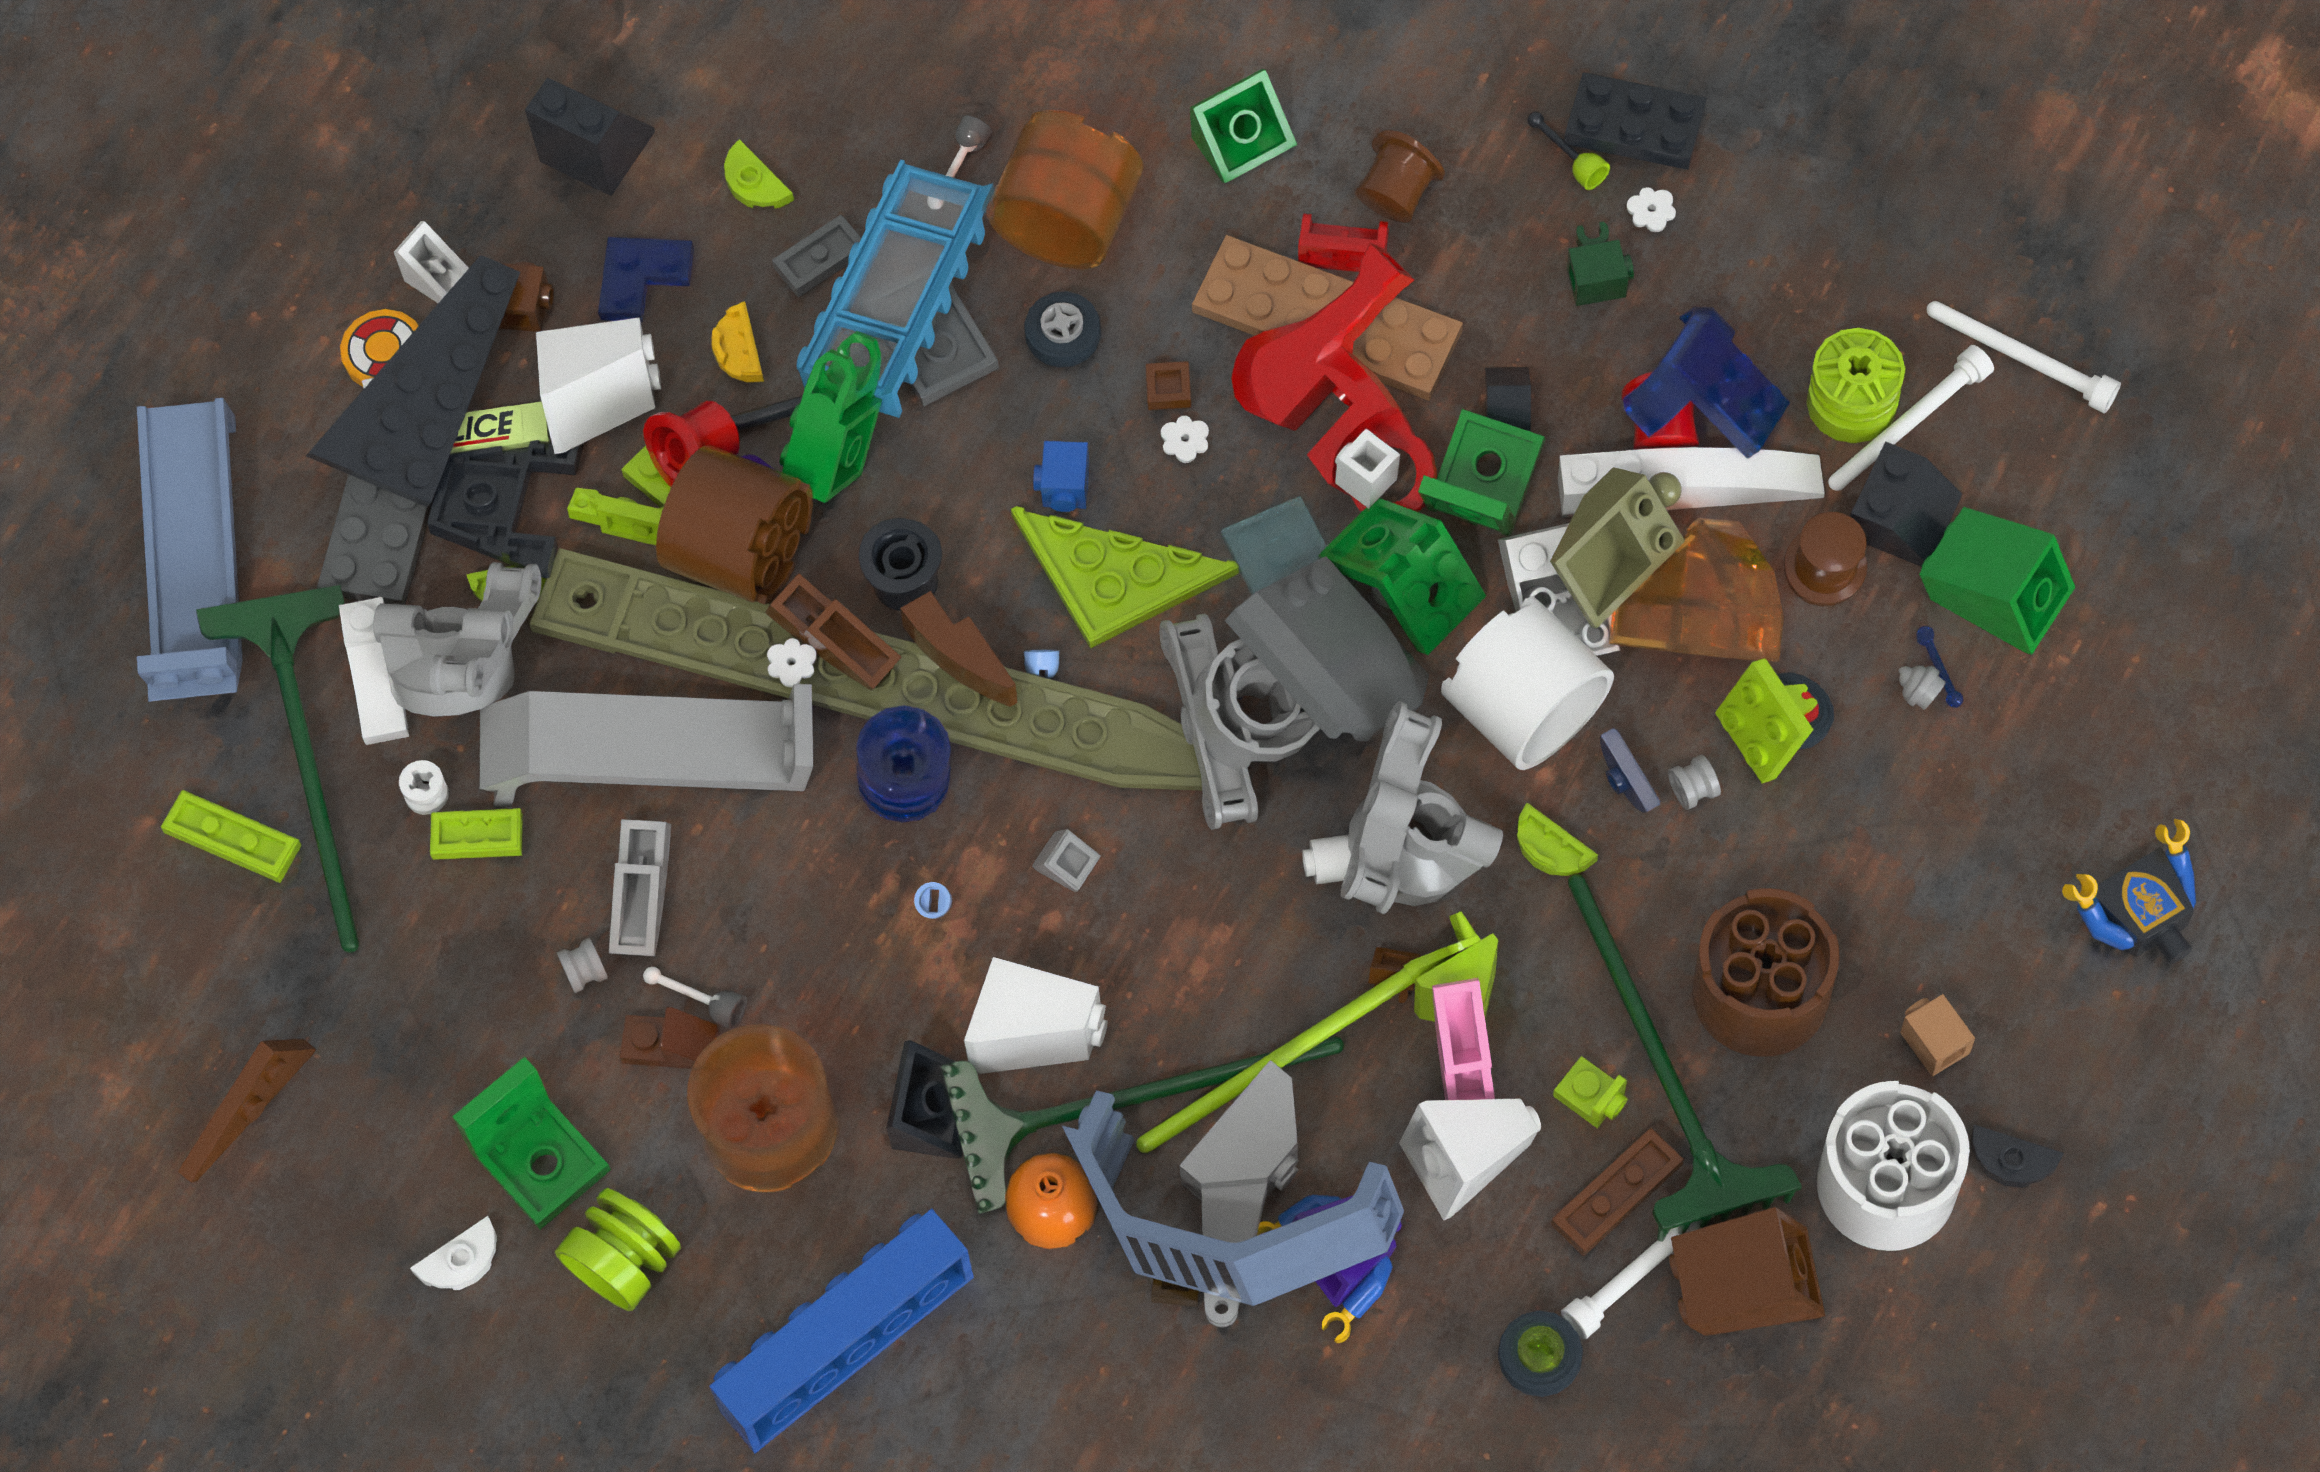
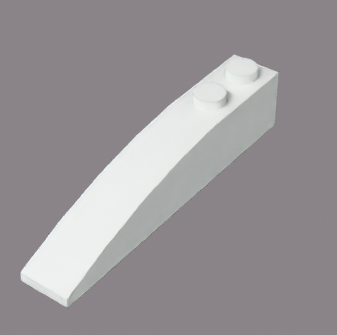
M1689 447L1562 455L1559 459L1558 486L1562 518H1572L1583 496L1613 467L1644 474L1648 480L1660 472H1668L1675 475L1681 483L1682 493L1674 505L1665 507L1666 510L1824 498L1825 495L1820 457L1814 454L1743 448Z

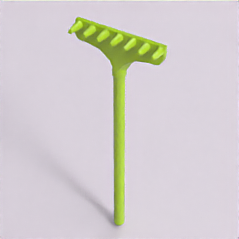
M1462 912L1449 916L1458 942L1409 961L1397 973L1140 1136L1136 1141L1137 1149L1141 1153L1153 1151L1239 1096L1270 1060L1278 1067H1284L1407 987L1415 984L1416 978L1442 964L1454 953L1481 941V939Z

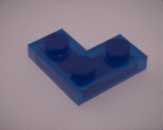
M608 237L598 310L600 320L618 321L640 317V322H643L647 285L690 286L694 255L693 242L685 240Z

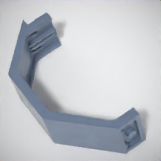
M1096 1090L1090 1105L1085 1106L1080 1114L1078 1130L1062 1126L1136 1274L1248 1305H1258L1388 1252L1404 1214L1403 1206L1387 1166L1369 1162L1356 1193L1345 1203L1242 1242L1230 1243L1137 1218L1127 1214L1122 1209L1113 1189L1133 1145L1134 1138L1132 1135L1123 1132L1126 1121L1122 1113L1113 1111L1112 1105L1115 1098L1112 1094Z

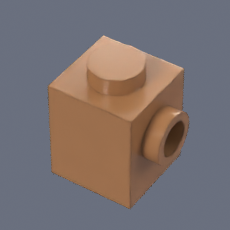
M1944 994L1932 1001H1929L1928 998H1923L1906 1010V1017L1904 1018L1900 1033L1932 1077L1970 1054L1975 1037Z

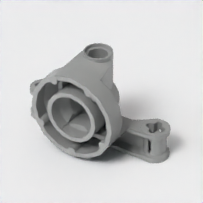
M492 562L487 572L483 601L478 608L466 610L458 607H440L427 611V609H423L419 605L380 603L374 614L373 630L376 641L381 643L391 693L396 703L412 713L428 716H452L482 709L501 699L513 686L515 677L511 650L512 641L540 596L541 573L538 565L528 564L525 568L504 567L502 563Z
M1199 614L1195 620L1174 624L1170 620L1162 621L1159 627L1161 647L1166 659L1175 672L1183 702L1181 725L1187 743L1193 744L1202 779V805L1206 823L1211 830L1219 829L1222 823L1244 819L1247 823L1255 822L1258 818V804L1248 772L1250 763L1252 761L1276 762L1297 753L1315 735L1320 727L1242 639L1229 643L1218 655L1213 627L1208 615ZM1266 695H1269V707L1273 720L1267 724L1251 720L1241 710L1237 699L1243 696H1254L1263 699Z
M1398 701L1389 713L1368 794L1359 804L1349 823L1348 847L1351 857L1341 887L1342 898L1350 900L1352 897L1376 906V911L1381 914H1386L1394 902L1418 906L1438 901L1463 880L1481 869L1482 866L1489 867L1495 860L1503 839V831L1467 815L1452 795L1431 782L1420 780L1427 758L1438 739L1442 719L1435 715L1428 718L1407 709V704L1402 701ZM1411 818L1424 825L1432 835L1433 840L1424 837L1416 827L1410 829L1408 824Z

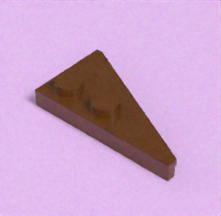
M304 1039L261 1041L178 1172L188 1181L197 1182L245 1128L260 1117L267 1104L310 1059L316 1048Z

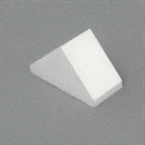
M421 221L394 251L404 281L437 303L443 299L469 269L425 221Z

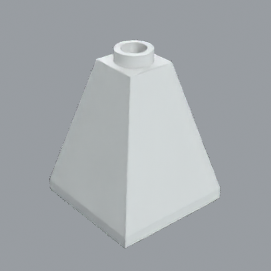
M1521 1099L1425 1101L1418 1104L1399 1144L1442 1219L1446 1220L1458 1212L1531 1145L1537 1132L1541 1130V1122L1534 1108L1531 1106L1525 1107Z

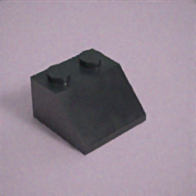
M1885 441L1850 517L1860 524L1865 533L1867 545L1922 567L1926 558L1933 554L1941 542L1944 532L1962 498V493L1926 457Z

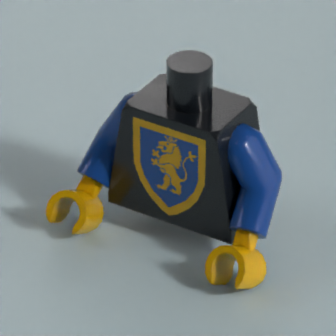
M2174 819L2177 831L2172 839L2169 838L2168 829L2165 825L2159 824L2155 830L2157 839L2167 844L2169 848L2165 852L2159 847L2098 885L2092 876L2076 874L2077 879L2081 883L2080 893L2072 884H2065L2063 886V896L2070 901L2079 902L2077 910L2094 939L2119 950H2127L2135 957L2157 946L2169 964L2180 961L2191 952L2192 947L2180 932L2188 926L2194 912L2193 908L2196 905L2194 871L2188 848L2182 846L2190 836V829L2184 821Z

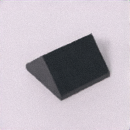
M911 1040L904 1041L886 1127L891 1147L896 1150L946 1158H962L963 1151L941 1067L956 1061Z

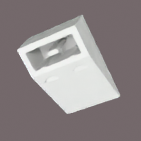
M1569 523L1498 539L1505 575L1516 612L1523 608L1521 604L1525 598H1536L1596 656L1620 650L1612 614L1597 629L1592 628L1550 562Z

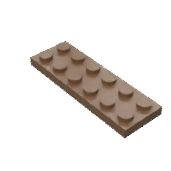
M1226 235L1192 303V312L1255 336L1264 331L1299 322L1314 315L1340 296L1353 282ZM1395 297L1354 341L1352 354L1368 367L1383 384L1430 401L1463 331V322Z

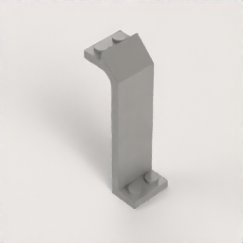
M794 684L789 699L782 700V702L528 691L480 709V789L494 792V808H512L516 789L523 784L536 781L805 791L813 769L811 684Z

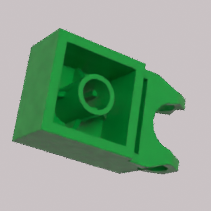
M859 331L854 332L842 341L837 352L830 349L816 360L804 388L801 403L795 407L791 415L789 426L793 428L790 442L784 447L779 460V465L783 467L782 473L798 478L801 482L810 485L813 494L812 498L823 503L828 502L862 475L882 399L874 396L881 365L879 345L876 338ZM852 343H861L868 349L870 360L866 366L860 367L853 363L852 357H850ZM827 361H832L828 370L825 371Z

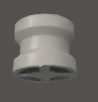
M1703 755L1693 758L1691 764L1684 768L1675 766L1668 770V777L1674 794L1686 810L1697 806L1698 800L1704 797L1712 799L1721 795V788L1716 773L1710 762Z
M590 937L581 941L580 946L572 951L563 949L556 952L574 993L582 991L588 982L593 980L602 982L608 979Z

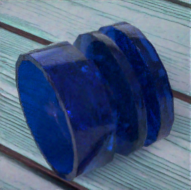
M905 705L891 707L872 716L861 729L856 746L859 794L868 808L884 819L902 823L921 820L935 812L947 797L951 772V746L948 732L938 718L920 708Z

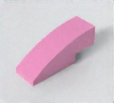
M1472 978L1433 985L1435 1027L1445 1100L1495 1099L1490 1069L1492 1064L1479 979Z

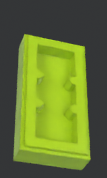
M520 808L431 812L430 855L432 859L522 856V811Z

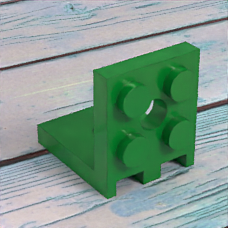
M1462 409L1437 479L1424 475L1418 493L1430 511L1436 513L1440 511L1458 517L1461 521L1477 527L1479 524L1510 537L1546 440L1545 436ZM1486 454H1495L1502 462L1499 472L1493 476H1483L1477 471L1479 459Z
M1381 498L1369 509L1366 507L1318 555L1319 559L1326 556L1344 576L1379 589L1415 649L1425 655H1429L1486 597L1485 592L1441 520ZM1437 582V595L1431 602H1428L1430 597L1429 589Z
M523 1057L452 1116L470 1153L539 1230L611 1171L609 1164L550 1101L536 1068L526 1057ZM543 1155H552L558 1161L555 1170L547 1175L536 1174L533 1171V1164L536 1159Z

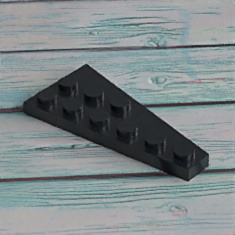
M480 255L309 451L306 457L428 507L435 495L520 271Z

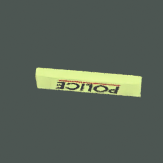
M542 402L466 412L450 454L502 446V451L529 447L530 441L539 440L541 444H550L549 429Z

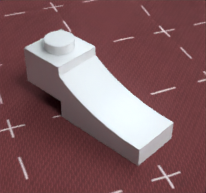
M383 597L339 605L344 644L348 654L355 689L362 738L366 745L409 737L406 710L396 703L391 693L381 643L376 641L374 636V614L380 603L385 604Z

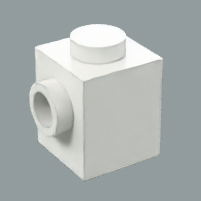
M1365 429L1353 443H1348L1339 452L1335 460L1337 464L1335 483L1369 509L1397 480L1400 454L1369 430Z

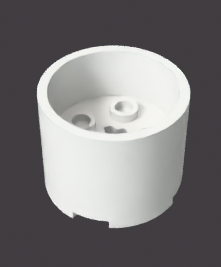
M1533 597L1525 598L1521 604L1523 608L1516 613L1508 615L1503 610L1488 622L1456 657L1460 664L1453 680L1447 678L1441 686L1442 695L1519 770H1526L1540 764L1570 741L1598 710L1609 693L1614 680L1613 672L1541 602Z
M1899 1081L1872 1084L1851 1095L1839 1107L1831 1122L1817 1171L1819 1200L1831 1223L1852 1241L1877 1250H1903L1917 1246L1934 1236L1944 1226L1952 1213L1968 1166L1969 1140L1961 1118L1955 1109L1937 1093L1931 1094L1917 1087L1899 1084ZM1890 1153L1894 1159L1887 1160V1154ZM1902 1157V1164H1899L1896 1158Z

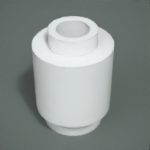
M1349 835L1310 840V849L1302 850L1306 877L1314 876L1316 885L1343 881L1351 857L1348 847Z

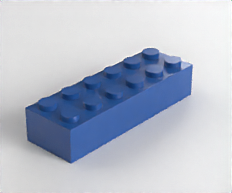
M930 1209L923 1216L915 1214L900 1227V1234L886 1245L879 1243L871 1248L862 1258L863 1264L850 1274L843 1272L836 1276L826 1286V1293L812 1304L810 1302L801 1304L790 1314L788 1318L789 1323L776 1333L770 1331L762 1335L752 1345V1352L738 1363L736 1361L729 1362L715 1374L713 1378L715 1382L709 1387L719 1411L754 1454L974 1278L967 1248L933 1209Z

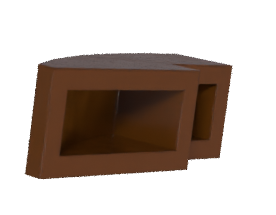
M800 573L794 577L765 611L770 618L803 645H811L819 657L871 691L902 658L836 598L831 602Z
M931 591L900 608L903 628L937 666L961 684L989 699L1009 707L1018 703L1015 682L969 616L953 624Z

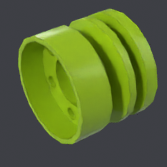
M1863 328L1840 330L1825 339L1815 354L1806 401L1810 418L1821 432L1837 441L1859 443L1871 441L1892 424L1896 416L1905 374L1902 353L1892 340L1877 331Z
M605 1188L596 1197L597 1203L603 1210L593 1206L589 1207L585 1212L586 1218L597 1232L594 1234L580 1227H573L557 1247L555 1254L572 1274L593 1291L614 1305L627 1311H633L651 1288L650 1281L641 1271L640 1266L642 1265L656 1272H663L667 1265L661 1255L669 1258L675 1257L681 1246L676 1237L649 1209L617 1191Z

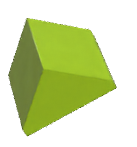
M1494 933L1415 979L1414 1012L1419 1019L1435 1022L1433 985L1472 978L1479 979L1484 1016L1486 1018L1496 974L1498 939Z

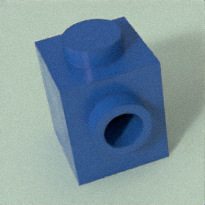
M1044 441L1042 465L1034 466L1033 478L1034 491H1041L1043 507H1051L1053 510L1060 512H1070L1076 508L1086 509L1090 465L1088 442Z

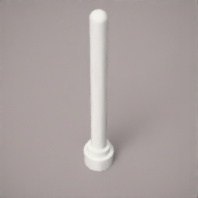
M1938 301L1930 302L1927 306V314L1931 318L2084 393L2083 398L2089 401L2088 406L2104 414L2109 410L2118 394L2121 382L2107 375H2103L2102 378L2094 375L2091 378Z
M1970 345L1957 357L1954 371L1830 476L1828 480L1829 487L1835 491L1842 490L1877 460L1885 441L1895 445L1965 384L1971 385L1974 382L1981 383L1994 371V365L1988 355L1978 346Z
M1700 1220L1691 1223L1686 1233L1700 1229ZM1679 1227L1670 1229L1663 1242L1657 1240L1591 1298L1588 1296L1581 1300L1575 1298L1561 1310L1562 1317L1569 1321L1580 1338L1587 1339L1601 1326L1600 1321L1604 1318L1603 1312L1673 1252L1671 1237L1680 1235L1678 1233Z

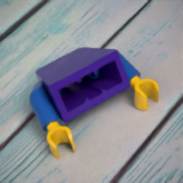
M1308 1195L1278 1215L1279 1221L1275 1224L1268 1221L1260 1222L1257 1236L1345 1203L1353 1196L1341 1199L1338 1196ZM1401 1221L1396 1232H1398L1401 1229ZM1394 1238L1388 1252L1315 1281L1334 1307L1341 1304L1345 1307L1340 1313H1329L1322 1321L1323 1331L1335 1320L1342 1321L1345 1324L1343 1332L1335 1338V1343H1342L1348 1339L1351 1332L1350 1322L1354 1317L1360 1319L1383 1294L1393 1268L1389 1258L1397 1247Z

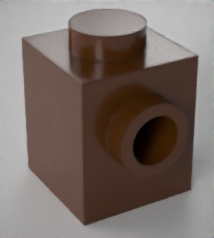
M524 261L515 264L501 263L520 271L499 329L540 332L542 330L545 309H551L554 300V286L548 283L544 268Z

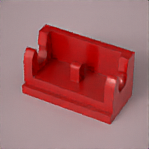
M1303 213L1298 243V262L1315 268L1359 272L1361 259L1370 243L1387 251L1389 228L1386 221H1380L1379 229L1377 230L1313 223V220H1311L1312 214Z

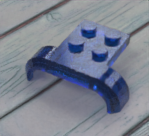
M1693 307L1679 317L1686 325L1656 369L1642 384L1624 397L1623 403L1626 414L1650 437L1673 419L1691 400L1730 442L1749 459L1760 451L1790 402L1781 393L1779 388L1762 374L1750 358L1743 354L1731 341L1735 335V330L1713 307Z

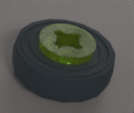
M1534 1311L1522 1314L1507 1326L1500 1337L1498 1360L1501 1372L1514 1388L1526 1395L1544 1397L1558 1394L1572 1384L1581 1368L1583 1349L1580 1337L1569 1321L1555 1313Z

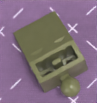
M1613 467L1583 496L1550 562L1592 628L1597 629L1685 542L1665 508L1674 505L1682 493L1681 483L1675 475L1668 472H1660L1648 480L1644 474Z

